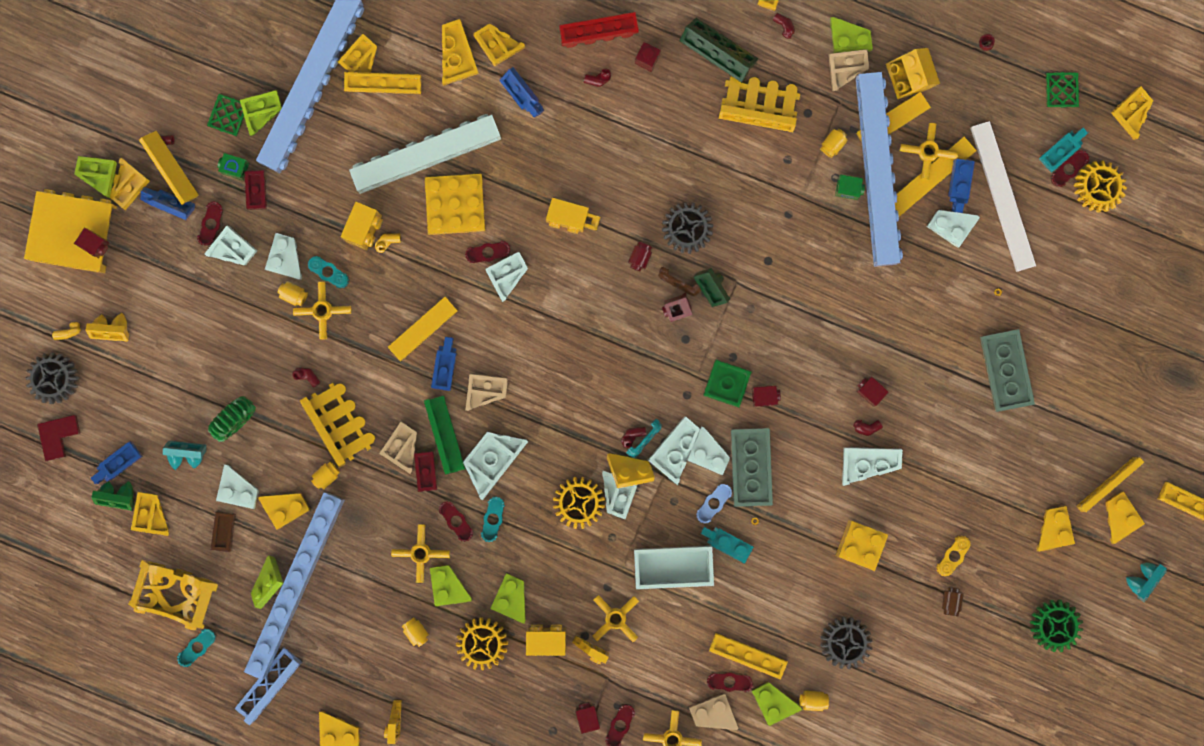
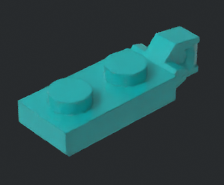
M1083 127L1076 134L1073 131L1067 133L1045 152L1039 160L1052 173L1081 148L1083 144L1081 139L1088 132Z
M703 527L701 531L702 535L709 538L707 543L711 544L712 547L744 564L754 548L720 528L715 527L711 531Z

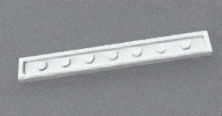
M989 121L972 126L970 129L1016 272L1035 267L1036 263L991 123Z

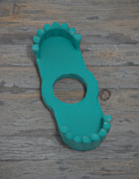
M317 256L312 257L308 261L310 271L318 274L322 280L329 281L340 289L347 287V284H349V276L338 270L334 264L326 262ZM327 266L333 269L331 277H324L322 274L323 269Z
M658 419L651 423L653 429L636 449L630 447L626 451L629 456L637 457L642 449L661 430L662 424Z
M492 497L488 501L489 505L484 515V526L481 532V537L486 542L496 540L499 526L503 521L502 513L505 504L500 497ZM490 514L498 516L499 521L497 524H489L488 516Z
M211 629L201 630V633L192 639L182 652L178 653V664L183 667L191 666L198 657L204 655L207 648L215 642V632ZM195 642H200L203 645V650L200 653H196L192 649Z

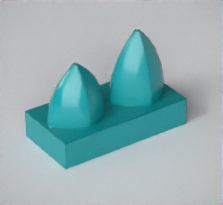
M168 441L163 447V455H167L168 462L174 470L181 465L183 457H186L187 462L193 469L196 468L206 453V444Z
M1142 563L1140 565L1142 573L1148 581L1139 577H1126L1130 589L1144 603L1167 572V568L1161 564L1159 566L1154 563Z

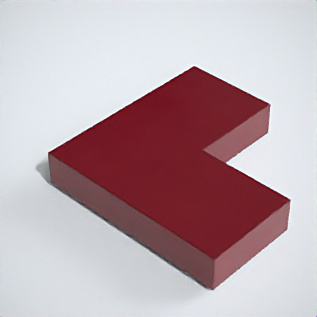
M77 415L37 424L45 461L66 457L62 438L81 434Z

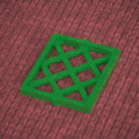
M1046 73L1047 107H1079L1078 73ZM1072 75L1073 78L1068 81L1064 76ZM1051 76H1060V78L1055 81ZM1061 79L1067 83L1063 88L1058 84ZM1055 85L1060 89L1057 94L1052 91ZM1068 86L1073 89L1070 94L1065 91ZM1062 92L1067 96L1064 101L1058 97ZM1057 99L1061 104L1053 105L1052 102ZM1070 99L1074 104L1066 105L1065 102Z
M218 94L207 126L237 137L244 114L242 112L240 117L238 112L242 110V107L236 109L234 103L241 104L240 101ZM222 99H228L230 103L224 105ZM220 101L222 106L217 108ZM232 105L235 111L228 113L226 107ZM224 109L226 115L220 117L217 111ZM236 113L238 119L232 122L230 116ZM227 117L230 123L223 125L221 120ZM219 121L221 127H215L213 123ZM239 122L237 128L235 129L234 124ZM232 126L233 132L226 131L225 128Z

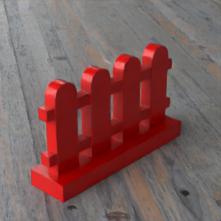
M636 12L559 25L561 44L566 46V48L575 47L579 43L593 44L596 40L602 39L603 41H611L614 37L619 36L628 38L633 36V34L639 33Z

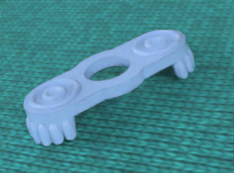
M720 484L711 495L706 497L704 504L697 510L698 521L704 524L711 522L712 517L722 510L723 504L731 497V487H728L726 484ZM711 498L719 500V507L717 509L709 507L708 502Z

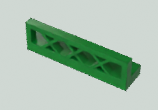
M444 395L423 400L445 475L466 469Z

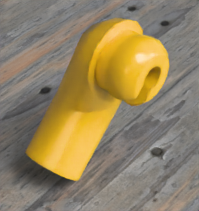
M401 234L381 235L375 243L376 251L383 253L391 243H401Z
M71 322L69 324L70 329L53 331V339L64 340L78 335L81 332L80 323Z

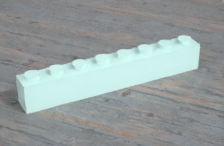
M488 114L481 115L477 118V121L471 123L470 121L463 122L456 129H445L438 136H427L420 143L411 142L406 145L407 148L401 150L399 148L393 149L386 156L381 157V155L371 158V161L368 163L360 162L353 165V168L349 171L359 194L501 140L493 116H488Z

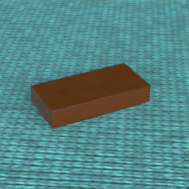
M215 512L210 550L231 552L236 514Z

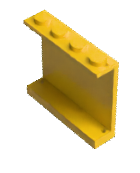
M44 189V192L36 191L24 259L105 273L106 266L102 265L103 256H100V258L94 257L75 245L74 242L84 227L107 240L112 209H117V206L111 204L112 201L107 199H100L99 202L93 201V197L81 195V198H75L74 194L63 192L62 195L55 194L56 191Z

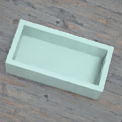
M711 545L634 549L636 589L714 586Z

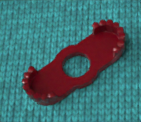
M1084 150L1076 151L1052 174V184L1056 187L1065 186L1066 182L1074 178L1078 171L1085 164H1088L1089 154ZM1066 164H1071L1074 167L1073 174L1068 175L1064 172Z
M211 201L206 205L207 212L201 222L200 235H197L198 243L204 246H209L214 242L216 233L221 226L220 220L223 208L221 204L215 201ZM209 219L216 221V227L212 230L206 227V222Z
M500 241V243L495 244L485 243L479 247H469L465 251V258L473 264L483 261L492 262L495 259L508 256L510 245L506 241ZM487 247L492 248L494 251L493 256L490 258L483 256V250Z
M446 501L440 504L439 514L445 518L448 527L456 533L458 540L461 542L469 541L473 537V529L466 522L465 516L457 510L454 503ZM453 516H459L462 519V524L459 527H454L451 524Z
M726 672L725 674L712 673L707 678L708 687L712 690L724 689L728 692L738 690L746 693L753 687V681L750 676L737 675L732 672ZM731 676L735 679L733 687H726L724 685L726 677Z
M629 704L622 705L616 717L611 721V728L605 737L606 745L621 746V741L629 731L630 722L635 716L634 708ZM622 720L625 722L626 727L623 731L615 729L616 721Z

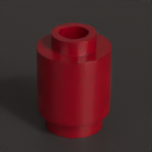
M638 242L637 246H634L628 261L631 264L630 268L641 272V269L645 270L652 255V247Z

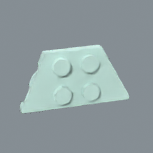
M487 432L463 463L481 500L486 497L526 446L527 440Z

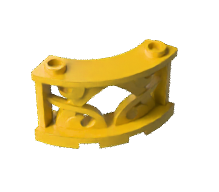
M141 560L139 566L141 569L131 601L128 604L134 608L133 611L141 614L150 612L184 624L185 628L190 630L204 629L203 620L212 591L216 592L218 584L204 577H195L192 575L193 573L177 568L175 572L172 568H166L164 564ZM149 572L150 585H144L147 573ZM163 577H167L169 579V583L167 585H159V583H164ZM177 580H180L181 591L188 599L179 605L171 606L161 590L172 587ZM191 585L192 590L188 592L187 586ZM142 589H152L153 593L143 596L149 597L151 599L150 603L139 601ZM157 603H159L162 608L157 607V606H155V605H157ZM190 611L194 613L193 618L189 615Z

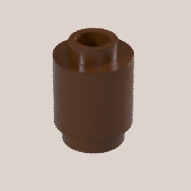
M949 587L948 590H944L943 614L959 616V612H962L964 593H961L959 588Z

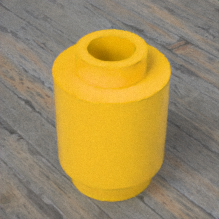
M833 129L822 142L820 150L828 157L833 158L847 143V134L841 129Z
M289 281L285 284L282 283L278 289L279 298L294 306H303L308 296L305 289Z
M330 461L328 464H323L311 475L313 478L311 482L318 489H326L338 478L337 475L340 471Z
M414 617L402 626L404 629L403 633L413 646L417 644L420 647L428 641V632L420 621H417Z
M804 691L803 694H800L799 704L803 706V710L823 711V709H828L829 696L822 691Z

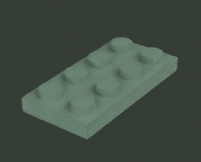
M1019 329L980 337L995 412L1035 405Z
M770 428L731 430L734 507L773 505Z

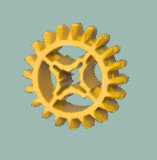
M1094 161L1092 165H1085V169H1081L1079 171L1080 175H1077L1075 178L1079 182L1075 183L1074 187L1079 189L1074 194H1080L1081 196L1077 201L1084 200L1083 207L1089 204V210L1092 211L1095 208L1098 213L1102 209L1104 212H1107L1109 208H1116V204L1122 202L1120 198L1125 197V193L1122 191L1127 189L1126 186L1122 185L1127 179H1121L1120 177L1124 172L1117 173L1118 166L1112 168L1111 162L1105 165V161H1100L1099 164L1097 161ZM1096 172L1104 173L1109 178L1104 179L1101 177L1100 174L1098 175ZM1090 177L1091 188L1088 190L1087 181ZM1106 182V184L1101 189L1094 191V189H1096L1100 184ZM1113 183L1114 190L1111 196L1110 185ZM1096 194L1101 199L1103 198L1104 201L1096 200L1091 195Z
M574 477L573 484H571L569 479L566 480L567 487L560 484L563 491L556 490L555 493L560 495V498H553V501H559V504L554 505L553 508H560V511L555 514L556 516L563 515L560 519L561 522L565 519L568 520L566 526L569 527L571 522H574L573 527L576 529L577 523H581V528L584 529V522L592 526L590 519H593L595 522L598 521L595 514L602 516L603 513L598 511V508H605V505L599 504V501H604L605 498H598V495L602 493V490L597 492L594 490L598 487V484H594L593 487L589 486L592 482L591 479L585 484L584 477H581V483H577V477ZM574 487L587 488L591 491V494L580 496ZM569 490L573 498L572 503L563 507L564 495ZM574 494H576L577 498L580 497L583 500L588 498L582 503L584 512L581 508H576L575 506L570 508L576 502ZM595 498V508L588 515L585 505L588 501ZM577 509L582 514L583 519L573 518L567 512Z
M480 617L478 624L474 618L472 619L473 626L469 622L465 624L468 630L465 628L460 629L464 636L457 635V639L462 640V642L456 643L457 647H462V649L457 651V654L464 653L461 661L468 658L469 660L466 665L469 666L473 662V669L475 670L478 664H481V670L485 669V664L491 669L492 661L495 665L499 664V661L496 659L497 657L501 660L504 659L500 652H507V649L502 647V645H508V641H502L503 638L507 637V634L500 635L504 628L500 627L497 630L495 628L498 624L497 621L494 622L493 626L490 625L491 618H488L487 622L484 623L483 617ZM485 628L492 633L482 636L475 629ZM469 633H471L475 641L474 646L470 650H468L466 644ZM496 637L498 648L496 653L493 654L489 643ZM478 639L481 641L487 640L486 648L481 646L475 649L478 646L477 644H479ZM483 652L489 658L478 659L473 654Z

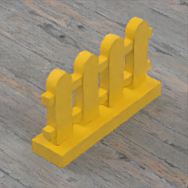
M732 76L730 80L725 81L728 91L727 97L722 98L719 119L788 132L794 131L797 121V112L794 111L795 101L800 99V94L797 93V87L794 84H789L786 90L783 91L778 90L779 85L776 81L768 82L767 88L761 87L760 80L756 77L750 78L748 84L741 83ZM740 89L747 90L745 102L738 101ZM758 92L765 94L764 105L756 104ZM777 96L784 97L782 109L775 108Z
M331 383L328 385L330 389L318 396L316 393H313L311 400L305 397L299 401L338 468L346 465L344 460L347 458L351 461L354 459L353 455L364 448L367 451L372 449L370 445L374 443L375 436L372 433L363 435L360 429L364 427L365 419L360 416L353 418L351 412L355 410L354 401L347 400L344 402L341 398L346 392L345 386L343 384L334 386ZM337 399L340 405L327 412L324 405ZM320 409L323 415L318 417L315 411ZM346 415L349 422L336 428L333 422ZM328 425L332 430V432L328 433L325 429V427ZM356 432L359 438L346 445L343 439ZM338 441L342 447L339 450L335 446V443Z

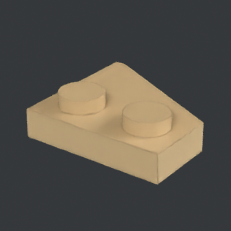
M867 50L828 55L832 91L838 90L869 69Z
M470 373L466 410L469 411L481 405L506 398L508 378Z
M400 422L379 454L411 474L417 432L403 422Z
M725 693L689 707L695 725L698 727L738 730Z

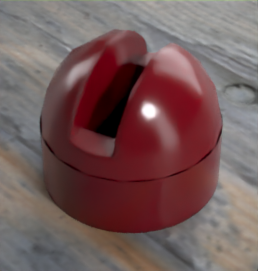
M984 34L980 37L979 46L983 51H989L994 47L995 39L992 35Z

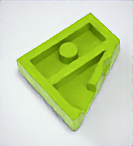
M835 17L830 18L834 53L859 50L872 51L871 30Z
M277 90L240 100L250 136L255 135L282 109Z

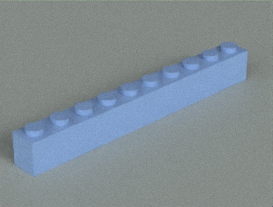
M335 0L256 159L259 164L278 173L286 169L289 162L287 159L290 153L295 151L298 137L302 136L305 131L304 124L307 119L312 117L314 112L313 106L315 102H319L321 99V90L324 85L328 84L331 78L329 74L332 68H336L339 61L338 56L341 51L345 50L347 46L346 40L349 34H353L356 27L355 22L364 12V5L361 0Z
M882 72L859 74L856 77L873 263L874 267L897 265L902 260L903 253L902 249L899 248L898 241L901 240L900 229H897L896 223L899 221L898 210H895L897 193L893 191L895 174L891 172L893 154L889 151L891 135L887 131L890 121L885 110L888 106V100L884 96L883 90L886 88V80L882 78Z
M328 492L323 493L244 670L245 673L261 680L266 678L342 508L344 499Z

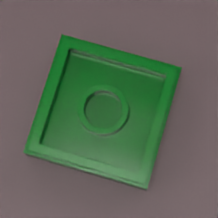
M715 359L703 396L740 408L752 372Z

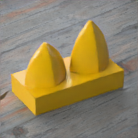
M122 312L114 318L111 325H108L106 318L102 314L95 318L92 324L87 323L85 330L90 339L127 342L129 340L127 321Z

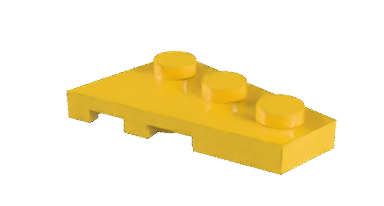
M460 19L442 25L443 86L479 74Z

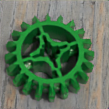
M246 396L236 398L213 419L208 427V432L218 442L227 440L250 420L255 413L256 407Z
M1050 600L1049 605L1046 602L1042 603L1044 609L1036 607L1039 613H1032V616L1036 617L1035 621L1030 620V623L1035 625V627L1030 628V631L1036 632L1032 637L1033 639H1039L1037 641L1038 645H1043L1045 650L1050 648L1052 652H1056L1057 649L1059 652H1063L1064 647L1070 650L1071 646L1069 643L1077 645L1074 639H1081V636L1077 633L1078 631H1083V628L1078 627V625L1083 623V620H1077L1081 614L1078 612L1074 613L1076 611L1074 606L1070 607L1068 602L1063 604L1062 600H1057L1056 603L1054 600ZM1056 610L1064 612L1062 616L1059 615L1056 618L1049 615V613ZM1044 620L1047 622V628L1044 630L1045 633L1043 632ZM1070 620V630L1068 632L1066 624ZM1052 621L1059 623L1060 630L1054 629L1055 626ZM1056 634L1064 637L1059 641L1049 640L1051 636L1054 637Z

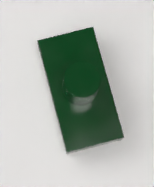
M712 268L697 272L694 275L695 281L712 307L728 303L730 297L721 284L724 277L720 273H714Z

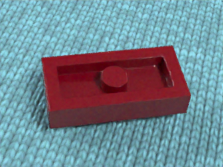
M244 171L246 209H267L265 171Z
M434 452L415 453L418 492L438 490Z

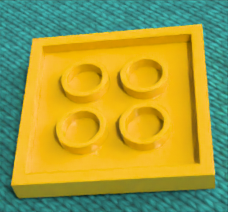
M482 174L425 177L428 235L485 232Z

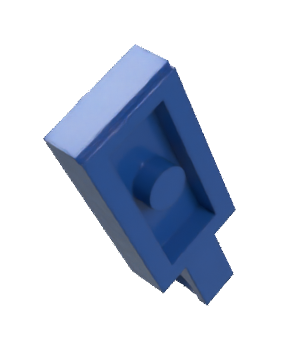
M510 68L500 79L501 84L522 110L529 111L534 118L539 116L544 109L538 102V98L515 68Z
M954 159L948 195L950 202H953L951 212L963 213L964 204L968 203L975 161Z
M144 187L141 191L140 200L184 220L195 210L194 203L187 202L181 205L175 195L161 189L153 191Z
M445 337L444 346H439L437 350L431 388L451 391L457 355L456 348H452L454 338Z
M129 441L99 464L97 467L99 472L92 476L91 480L94 484H99L103 480H106V482L113 480L143 456L133 442Z

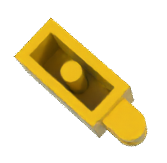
M552 198L546 222L549 223L550 227L560 229L561 226L568 228V232L578 234V232H583L584 228L597 231L601 217L589 214V208ZM587 218L592 219L591 225L586 224Z

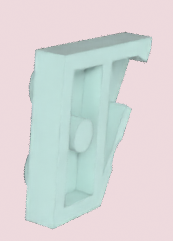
M938 210L926 227L959 248L980 217L978 215Z
M275 233L265 270L302 280L296 240L294 238Z

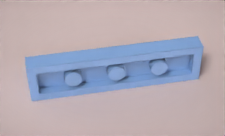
M283 648L274 659L268 671L269 674L270 671L278 670L277 680L269 683L268 674L265 678V683H261L264 679H258L235 707V710L245 717L244 721L248 725L254 723L302 663L301 660L286 648ZM284 654L292 660L287 667H281L280 659ZM258 686H266L265 695L256 698V688ZM247 701H253L254 708L250 713L241 708Z

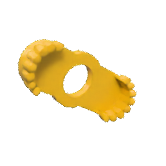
M960 535L955 537V542L946 550L942 561L937 563L938 574L945 577L949 576L963 562L964 556L970 548V540L966 536ZM951 551H957L960 554L958 561L953 562L949 559Z

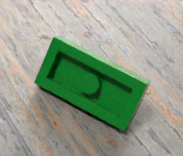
M108 481L98 491H93L91 496L95 505L130 511L134 509L133 487L130 481L123 484L117 494H114V488Z

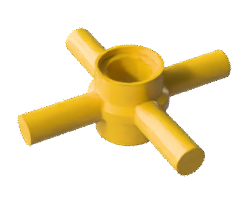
M929 123L927 140L920 146L900 145L901 152L919 154L920 159L923 161L922 180H929L931 162L937 157L957 159L958 152L939 149L938 145L934 142L937 125L935 123ZM924 149H932L933 155H927Z
M318 282V301L313 307L293 308L294 316L313 315L314 318L319 320L320 340L327 339V320L332 314L352 313L351 306H332L326 301L325 282ZM321 306H326V314L320 316L318 309Z
M418 524L417 544L412 549H392L391 556L411 557L417 563L416 583H424V563L429 561L430 558H450V550H431L425 544V524ZM418 548L425 550L426 556L424 559L416 556Z
M599 595L593 599L606 613V623L592 635L596 641L603 637L611 628H620L632 642L638 638L625 623L626 614L639 602L635 596L621 609L611 608ZM612 614H619L621 621L617 624L612 623L610 620Z
M672 710L670 729L663 735L644 733L643 741L663 743V746H701L702 739L682 737L681 733L677 730L678 710ZM669 736H676L678 741L675 744H669L667 742Z

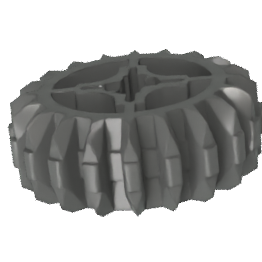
M684 202V208L677 204L676 208L678 211L674 208L670 209L673 215L666 213L665 217L669 221L663 220L662 224L668 227L662 228V232H668L663 237L664 239H671L668 242V246L673 243L676 244L673 250L676 251L679 246L682 247L680 253H684L685 248H688V254H691L693 247L695 252H698V245L705 248L703 241L710 242V238L706 235H713V232L708 230L713 228V224H707L712 218L711 216L704 217L708 211L705 210L701 213V205L696 210L694 209L695 203L692 202L691 208H688L687 202ZM685 213L693 214L700 220L691 221L685 216ZM679 216L681 226L672 231V223ZM685 223L688 226H693V228H691L690 230L691 233L687 230H682V228L685 227ZM703 225V234L696 241L694 230ZM685 235L691 243L682 242L675 236Z
M53 352L50 355L44 353L42 358L36 357L37 363H30L33 369L26 370L28 373H31L30 376L25 377L26 380H30V383L26 386L32 388L29 393L36 394V400L41 399L42 403L49 402V404H54L55 401L62 403V398L68 400V394H75L72 387H78L77 384H74V380H79V377L74 376V374L78 373V370L72 369L75 363H69V357L63 358V354L60 353L57 356ZM57 363L62 368L53 371L47 365ZM42 372L43 377L39 381L40 373ZM51 375L55 376V378H53L55 379L54 382H50ZM64 376H66L65 383L63 385L62 379ZM52 386L58 392L48 394L43 389Z
M843 616L841 618L842 623L835 618V626L829 622L828 626L831 629H823L827 636H820L822 640H826V642L820 643L821 647H826L822 654H829L826 660L831 661L833 659V666H836L839 662L840 669L844 668L845 663L847 669H851V663L857 668L858 660L863 664L865 663L862 658L863 655L868 658L870 656L866 653V649L872 650V647L868 646L867 643H872L873 640L866 637L870 636L871 632H864L867 626L865 624L860 626V620H856L854 623L853 617H850L847 622L846 617ZM846 627L842 636L833 637L839 629ZM853 628L858 631L861 643L853 640ZM848 638V641H850L852 644H850L849 646L847 645V647L845 648V646L841 642ZM831 643L840 646V657L834 654ZM852 649H859L854 656L846 658Z

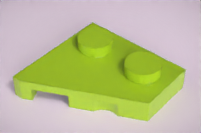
M78 156L74 174L101 194L110 198L117 162L114 160Z
M270 555L266 558L251 592L254 606L258 609H262L283 584L276 559Z
M450 565L430 568L435 606L472 601V597L465 590Z
M506 573L490 609L524 624L526 621L524 580Z
M770 682L751 690L768 726L802 710L798 704Z

